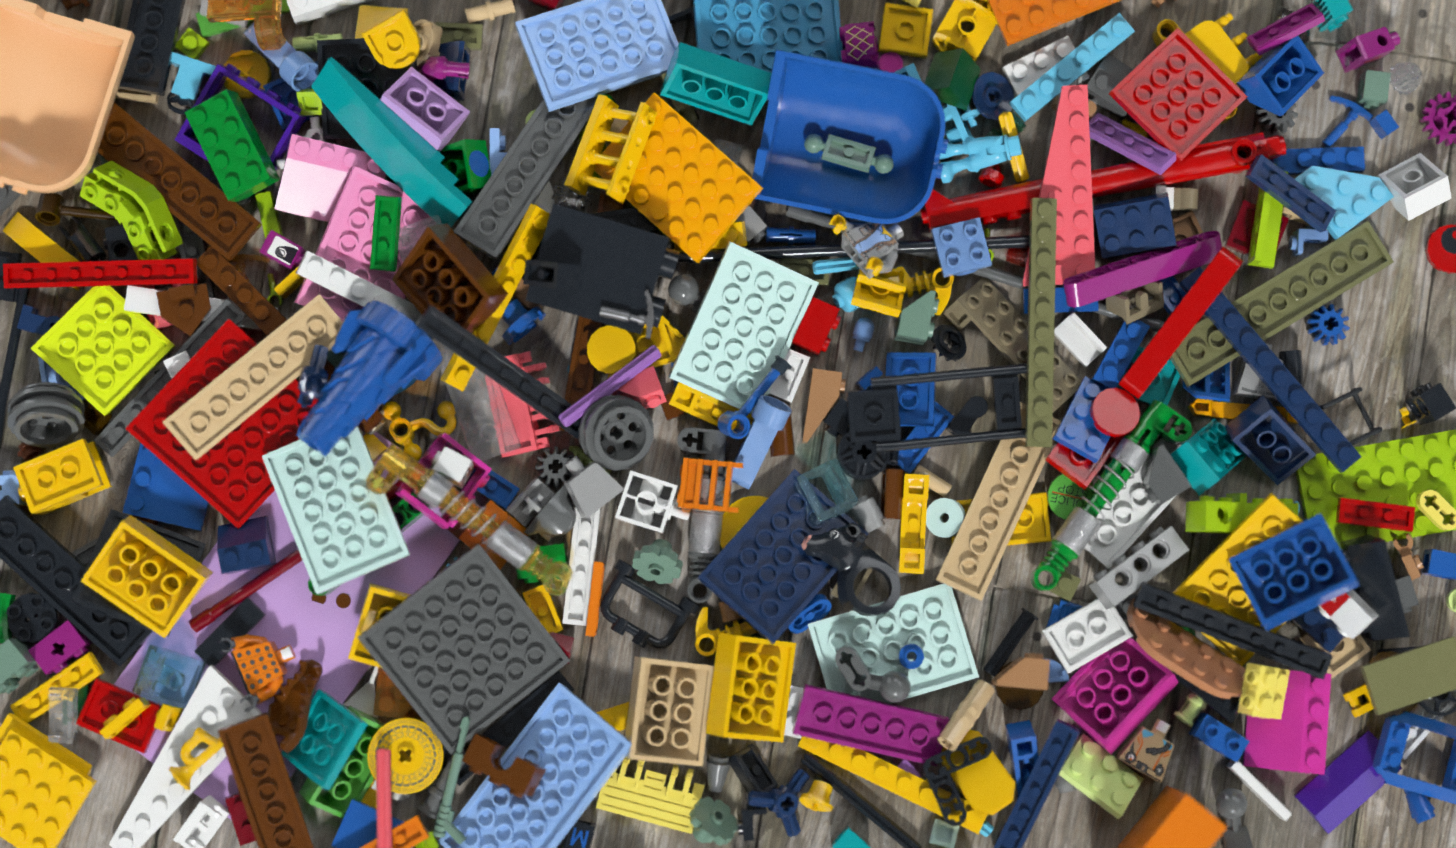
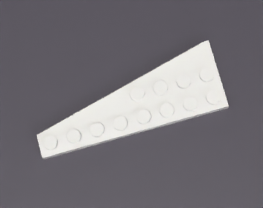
M209 666L111 839L109 845L112 848H141L227 757L223 747L198 768L191 778L190 790H186L177 782L168 768L170 766H185L180 756L181 747L193 736L198 727H201L218 739L220 737L218 729L263 714L256 706L250 712H246L245 710L251 706V703L248 700L240 703V700L245 695L215 666ZM203 741L192 749L191 756L197 757L209 745Z

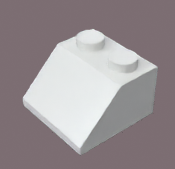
M1421 153L1378 175L1394 196L1390 200L1394 208L1408 221L1451 199L1448 176Z

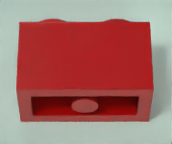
M813 297L792 344L819 356L821 351L826 352L831 338L827 336L831 328L836 330L841 320V316L838 315L840 309Z

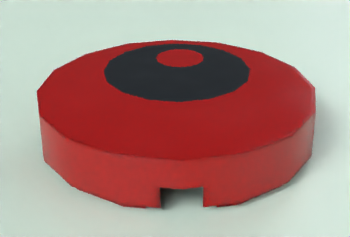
M1448 224L1437 228L1429 235L1427 246H1425V254L1428 262L1434 269L1453 274L1456 273V225Z

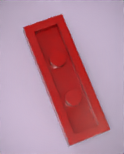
M1338 498L1336 523L1413 532L1415 507Z

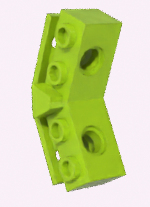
M113 161L94 168L93 172L84 177L80 197L114 216L119 224H123L138 260L167 259L177 253L175 247L183 244L182 238L164 197L153 184Z
M1228 493L1226 497H1218V501H1215V496H1199V501L1186 502V532L1231 534L1265 498H1252V503H1247V493ZM1279 498L1281 502L1298 516V503H1293V499Z

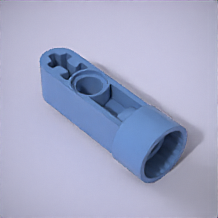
M261 16L258 17L243 32L244 35L279 68L281 78L295 91L309 89L319 75L318 65L305 52L296 51Z
M767 395L760 396L752 413L754 420L750 426L749 433L745 436L733 461L744 464L743 469L733 468V483L748 490L751 487L777 431L783 430L792 412V409L782 401Z

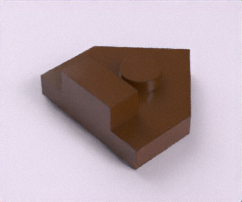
M190 284L156 292L161 318L190 337L211 310L206 284L195 286Z

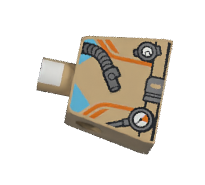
M1157 718L1151 731L1139 726L1119 750L1115 758L1161 783L1174 748V744L1164 739L1170 725Z

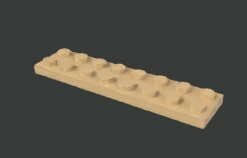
M320 294L317 295L163 421L164 425L190 455L197 460L300 376L303 367L309 366L315 345L326 346L330 351L335 344L343 321Z
M1020 402L1021 428H1026V404ZM1054 417L1052 422V438L1061 422ZM1025 438L1000 440L938 573L937 581L982 601L1046 462L1045 458L1050 453L1052 447H1025Z

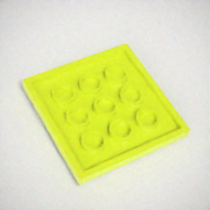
M93 286L31 347V350L100 413L106 416L175 348V345L143 315L124 311L125 299L111 286Z

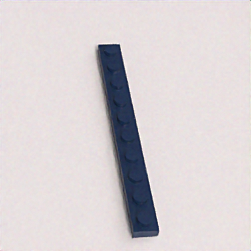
M1198 267L1179 283L1186 292L1190 290L1203 273V269ZM1220 292L1205 311V315L1340 473H1343L1362 456L1226 296Z

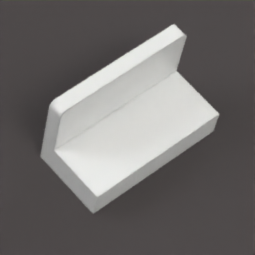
M1074 312L1054 329L1056 338L1084 367L1089 365L1107 348Z

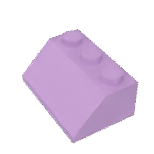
M410 67L381 97V101L439 152L450 142L470 113L469 110L413 67Z

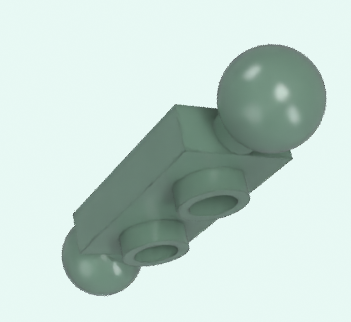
M810 134L804 140V147L808 152L817 153L823 151L822 160L869 173L871 165L875 166V169L883 174L890 172L894 166L891 156L887 154L874 156L876 147L830 134L827 142L823 141L818 134Z

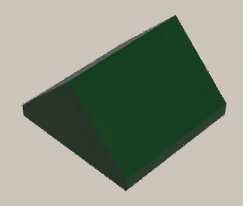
M964 48L938 52L934 55L924 83L936 94L940 102L966 111L973 93L974 84L979 77L981 69Z

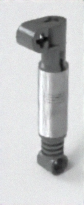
M685 428L679 433L677 441L682 452L690 455H700V459L725 462L727 435L721 433L720 430ZM698 433L703 434L702 451L697 450V443H692L691 447H687L683 439H687L688 435H692L693 440L698 441ZM704 465L700 504L708 505L712 466ZM719 467L715 506H723L726 480L724 467ZM692 509L688 556L691 559L690 562H693V565H690L693 571H689L692 577H689L687 590L692 601L705 603L711 598L712 591L707 588V594L702 598L694 596L693 588L697 584H703L697 578L720 552L719 545L721 542L723 513L721 511Z

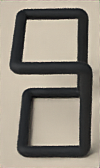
M1362 387L1354 388L1350 392L1319 406L1324 410L1353 396L1370 432L1350 441L1352 446L1383 430L1382 427L1374 428L1357 394L1362 391Z

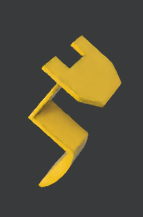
M1406 407L1399 409L1402 415L1401 419L1405 424L1401 429L1417 422V420H1410L1408 416L1409 411Z

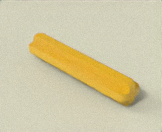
M1012 112L1001 113L998 119L1002 134H1007L1008 137L1018 135ZM1022 151V155L1012 156V160H1010L1016 182H1023L1029 179Z

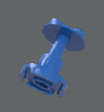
M497 268L491 273L493 276H494V274H495ZM518 299L510 300L501 317L509 326L502 335V338L508 345H511L513 342L516 343L537 326L534 322L537 318L540 321L546 316L545 312L540 306L527 311Z

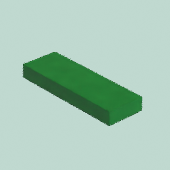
M375 196L370 269L396 272L402 197Z

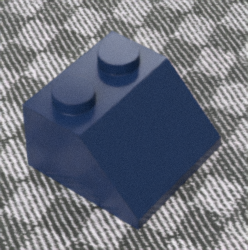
M465 41L440 43V56H446L448 61L470 63L471 53ZM446 76L443 80L437 78L434 80L433 83L450 97L456 100H464L466 78Z
M268 516L248 519L239 529L232 523L218 526L217 553L221 574H233L277 563Z

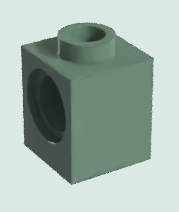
M1365 70L1359 76L1356 103L1364 105V108L1378 109L1388 101L1391 73Z

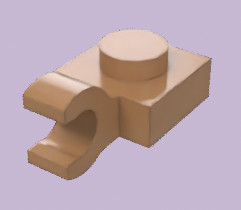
M1407 533L1408 543L1406 545H1401L1397 538L1394 539L1393 543L1401 554L1402 561L1411 580L1421 577V569L1424 568L1419 554H1413L1411 549L1413 537L1410 533Z

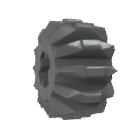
M1294 103L1279 118H1276V114L1260 107V109L1255 111V115L1261 117L1256 122L1257 124H1265L1263 132L1271 128L1272 135H1276L1278 131L1284 134L1288 131V127L1292 128L1295 125L1293 119L1298 117V113L1292 110L1296 107V104Z
M554 446L552 455L547 448L544 450V453L548 456L546 459L542 456L537 457L539 461L543 462V465H536L535 469L544 470V472L538 475V478L541 480L547 477L545 481L546 486H549L554 479L555 488H559V480H562L564 483L567 480L565 478L567 475L569 477L573 476L565 466V463L575 456L569 455L566 457L568 453L566 448L559 455L558 446ZM555 461H559L560 465L563 464V468L559 469L558 473L555 474L553 469L550 470V466H553Z

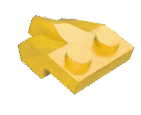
M898 267L896 269L893 268L891 272L879 273L878 276L868 279L859 269L851 305L899 317L909 275L904 267Z

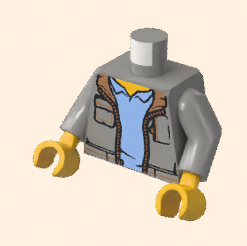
M835 214L829 225L835 226L833 229L835 234L842 232L841 248L868 279L878 276L879 273L892 271L898 258L897 240L904 236L903 230L898 224H894L886 229L883 224L849 222L842 215Z

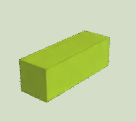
M267 191L255 194L265 238H267L270 230L283 236L277 210H274L275 200L273 193Z

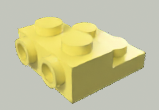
M1247 663L1238 712L1255 717L1281 720L1290 670Z

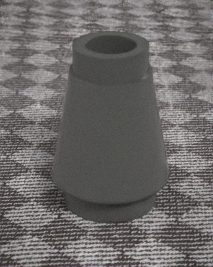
M712 753L709 755V759L706 760L708 790L722 792L731 763L729 762V756Z

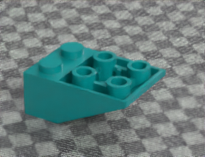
M1215 418L1170 454L1199 496L1217 483L1247 456L1232 441L1225 426Z

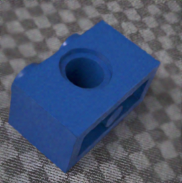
M1200 713L1188 733L1234 762H1238L1250 742L1205 713Z

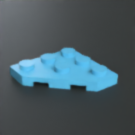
M1311 166L1295 178L1296 181L1336 210L1327 227L1334 240L1341 237L1394 197L1379 177Z

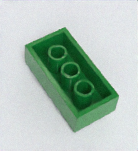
M226 89L184 112L228 201L240 202L280 180L237 92Z

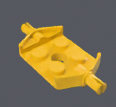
M954 0L932 39L938 52L964 48L969 56L976 61L997 24L988 1ZM963 21H970L974 25V29L971 32H964L960 24Z

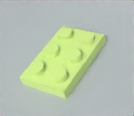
M1084 733L1079 736L1059 774L1117 819L1122 817L1143 781L1141 776L1109 754Z

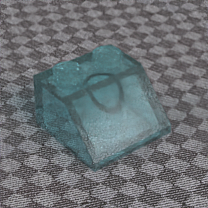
M150 644L132 691L147 700L185 709L197 688L206 663L182 653Z

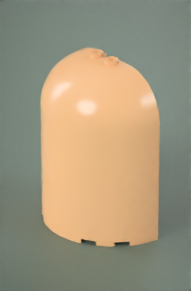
M0 0V188H3L4 184L13 187L12 191L27 195L28 191L55 193L76 185L88 174L95 161L133 46L135 35L131 31L86 18L81 22L47 12L38 4L24 0Z

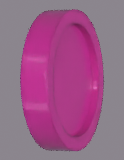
M894 52L883 54L879 60V70L894 73L903 67L902 58Z

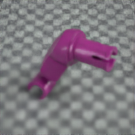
M432 56L426 60L419 73L432 83L436 78L443 80L446 76L469 79L470 63L448 61L446 56Z

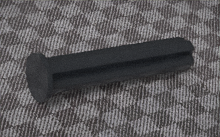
M1023 607L1021 609L1023 612L984 667V670L991 676L995 677L1032 623L1039 619Z

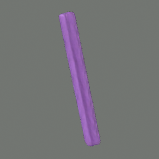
M655 345L650 346L558 416L560 422L565 427L570 426L583 416L592 403L604 396L611 395L661 357L659 349Z

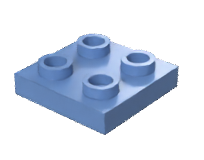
M980 217L931 230L943 278L953 275H967L992 265Z

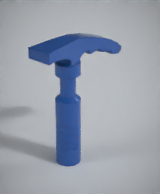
M1330 96L1329 100L1331 102L1343 104L1346 108L1349 107L1351 111L1347 114L1348 117L1341 121L1322 143L1327 148H1330L1347 130L1350 122L1358 118V115L1368 121L1372 119L1373 115L1353 101L1338 96Z

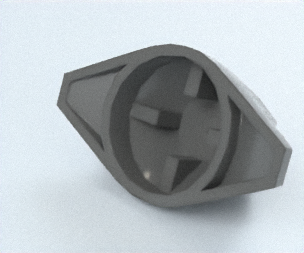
M565 485L550 499L524 533L527 535L539 533L550 542L555 536L565 535L573 528L576 521V513Z

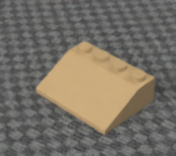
M635 656L625 737L632 745L626 758L703 766L714 666Z

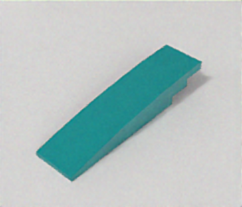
M330 57L311 88L362 149L422 210L438 224H448L452 228L472 201L454 186L459 179L441 164L445 157L335 59Z

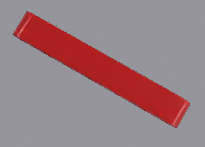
M1224 246L1219 250L1118 383L1121 387L1139 399L1238 270L1243 263L1241 258Z

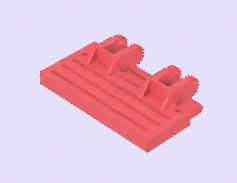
M530 351L505 356L527 373L542 371L547 368L544 362L523 367L522 364L532 362ZM485 375L501 457L507 458L549 448V438L538 439V436L560 431L559 426L550 425L539 429L538 421L547 418L540 413L533 415L532 412L536 411ZM549 377L537 379L544 385L550 383Z

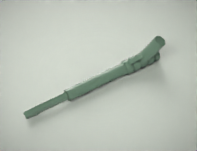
M469 716L464 717L460 724L461 733L457 749L453 754L442 803L439 805L433 835L438 838L445 837L447 832L459 845L466 840V837L452 823L455 811L451 810V804L464 755L462 752L470 724Z

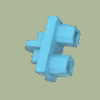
M949 104L944 105L945 123L953 119L956 127L946 131L949 142L951 144L959 143L972 136L966 121L969 122L971 128L976 127L975 117L979 116L980 112L977 109L971 110L969 104L967 110H963L965 114L962 113L960 108Z

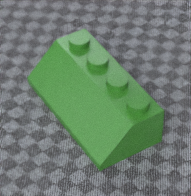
M349 706L348 709L368 725L330 790L320 787L308 777L299 792L309 804L340 818H344L352 799L362 801L374 780L368 765V748L375 733L385 725L371 715L352 706Z

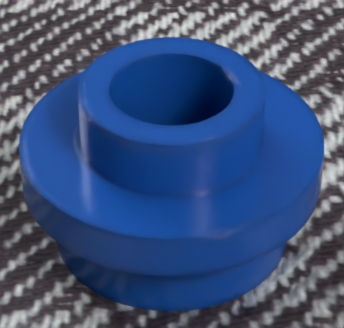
M907 644L899 652L900 663L908 669L919 667L924 660L922 649L915 644ZM909 652H914L916 654V659L914 661H909L907 659V654Z

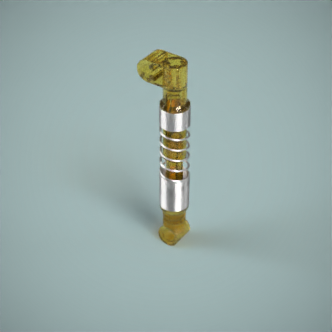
M393 443L367 476L366 485L368 489L380 495L385 494L399 478L410 486L417 497L419 496L421 500L423 499L425 503L427 502L433 508L439 507L440 513L446 512L450 515V521L457 520L461 523L462 529L466 527L470 530L473 527L471 536L481 533L483 535L482 544L487 543V547L491 548V550L495 551L507 562L509 561L521 571L526 570L527 572L531 570V575L533 576L537 574L536 578H542L541 582H543V586L548 593L562 595L566 592L573 577L572 568L568 564L556 561L552 563L553 559H547L548 555L544 554L542 556L543 552L535 541L512 527L506 521H503L501 525L494 522L496 514L491 518L483 514L486 506L481 508L475 503V498L470 500L464 495L465 491L459 492L454 488V483H451L449 479L447 480L445 476L443 477L441 473L439 474L437 470L426 468ZM385 469L389 471L385 478L381 477Z

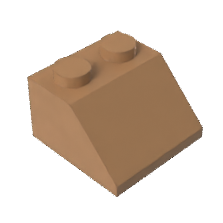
M1025 653L1024 657H1017L992 678L991 685L1048 690L1050 660L1043 659V654Z

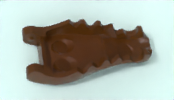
M300 660L298 662L300 664L299 671L294 674V678L287 679L286 685L280 686L281 693L274 695V702L269 704L268 716L274 734L283 738L280 748L286 752H290L296 747L307 727L313 693L323 673L322 665L314 660Z

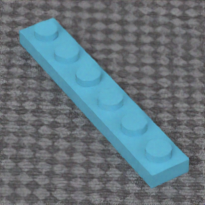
M1118 13L1009 103L1010 106L1026 122L1059 95L1062 86L1071 85L1131 36L1135 30Z

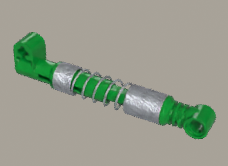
M1156 399L1151 402L1136 427L1129 435H1125L1118 446H1116L1111 454L1112 460L1108 466L1104 465L1105 470L1101 476L1096 475L1098 480L1094 486H1089L1093 496L1090 500L1082 496V499L1088 502L1084 509L1074 507L1069 517L1061 525L1062 527L1054 535L1055 537H1053L1051 541L1052 546L1050 547L1052 551L1047 552L1048 557L1044 556V561H1041L1031 573L1030 581L1035 589L1047 591L1057 585L1062 576L1060 572L1064 573L1065 571L1063 567L1067 568L1069 566L1067 561L1071 563L1072 560L1080 556L1081 552H1083L1082 550H1084L1099 526H1101L1099 521L1105 520L1101 510H1112V502L1120 498L1119 492L1121 489H1127L1126 482L1128 479L1134 478L1133 473H1137L1144 461L1149 457L1151 453L1150 448L1158 436L1171 444L1182 443L1191 436L1192 426L1186 418ZM1170 418L1174 419V421L1170 425L1172 428L1168 429L1167 431H1164L1163 428L1166 426ZM1177 426H1179V427H1180L1179 432H1180L1181 434H1179V435L1176 436V435L1174 434L1175 431H1176L1174 428L1177 427ZM1146 432L1147 434L1138 445L1137 443L1139 439L1141 438L1143 433ZM1108 503L1110 508H1105L1104 505ZM1100 513L1101 516L1103 517V519L1096 518V517H1097V515ZM1042 571L1050 575V582L1047 585L1039 582V574Z

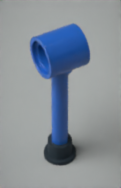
M776 355V360L771 365V371L741 409L735 412L726 411L719 417L718 428L721 433L735 439L744 438L749 433L750 422L747 418L748 414L756 406L760 396L767 392L778 376H782L787 369L792 368L786 360ZM737 420L736 428L731 430L732 422Z

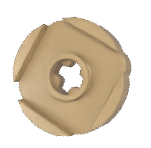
M420 19L413 24L416 27L421 42L420 52L417 57V69H421L429 57L440 56L439 47L443 30L440 26L425 19Z

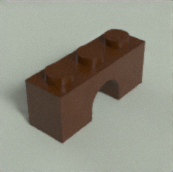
M475 734L462 759L463 762L469 765L468 769L478 775L484 773L490 776L488 781L502 787L504 784L510 787L509 792L519 798H522L523 795L533 797L546 769L526 758L516 756L513 764L505 770L500 761L505 746L484 735Z

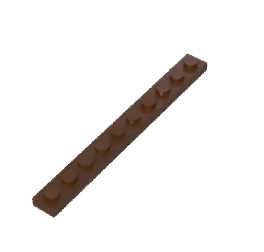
M601 190L597 213L624 208V203L617 202L606 194L607 191ZM581 316L578 319L565 400L572 405L592 391L596 368L590 363L588 358L587 344L591 335L597 329L603 327V323Z
M212 246L197 259V266L267 336L287 321ZM326 359L324 370L328 373V383L336 367ZM377 409L367 421L363 419L359 427L368 435L385 416Z

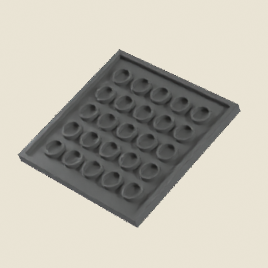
M479 543L358 635L361 643L450 754L457 749L461 733L460 724L464 717H470L466 743L475 734L482 731L570 662V659Z

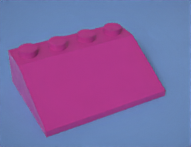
M1129 638L1083 665L1053 696L1052 701L1112 755L1179 682L1172 671L1148 655L1134 639Z
M1290 670L1281 720L1246 715L1244 738L1250 742L1243 752V766L1325 775L1331 674L1326 673L1324 679H1320L1302 671Z

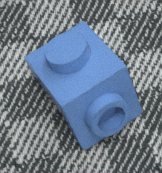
M1310 225L1306 226V229H1298L1293 232V235L1289 238V249L1292 250V256L1298 257L1303 254V243L1322 244L1328 240V230L1319 232Z

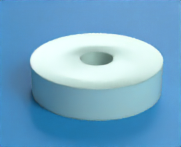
M937 499L927 508L926 525L938 537H954L965 518V510L954 499ZM945 513L949 516V520L946 523L942 519Z

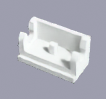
M211 795L200 801L173 840L185 848H205L230 814L229 810Z

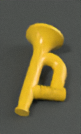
M198 727L193 736L181 747L180 756L185 766H170L168 769L177 782L186 790L191 789V778L195 771L223 748L220 737L217 739L201 727ZM203 741L209 745L197 757L191 756L192 749Z

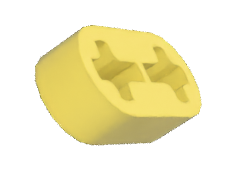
M1427 490L1418 494L1416 498L1417 507L1440 530L1456 528V510L1438 492ZM1425 496H1432L1434 498L1431 502L1436 507V509L1431 505L1425 506ZM1439 512L1444 515L1450 514L1449 520L1451 524H1443L1444 517Z

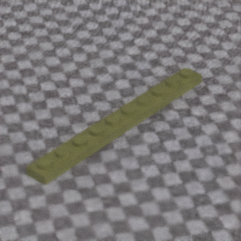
M1054 198L1030 199L1025 447H1052L1057 199Z

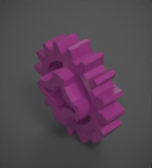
M1446 92L1442 97L1439 93L1434 96V100L1430 99L1426 102L1428 107L1421 110L1426 116L1422 117L1420 122L1426 123L1422 132H1430L1427 137L1428 139L1435 137L1437 145L1444 140L1445 145L1449 146L1452 142L1456 144V133L1448 134L1451 129L1456 130V95L1451 97L1450 92ZM1447 104L1444 109L1441 107L1439 109L1436 108L1439 105Z

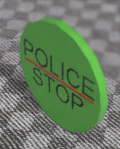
M1061 474L1051 482L1047 493V501L1053 513L1057 517L1066 520L1074 507L1084 509L1088 502L1082 499V496L1090 500L1093 493L1089 486L1083 490L1064 474Z

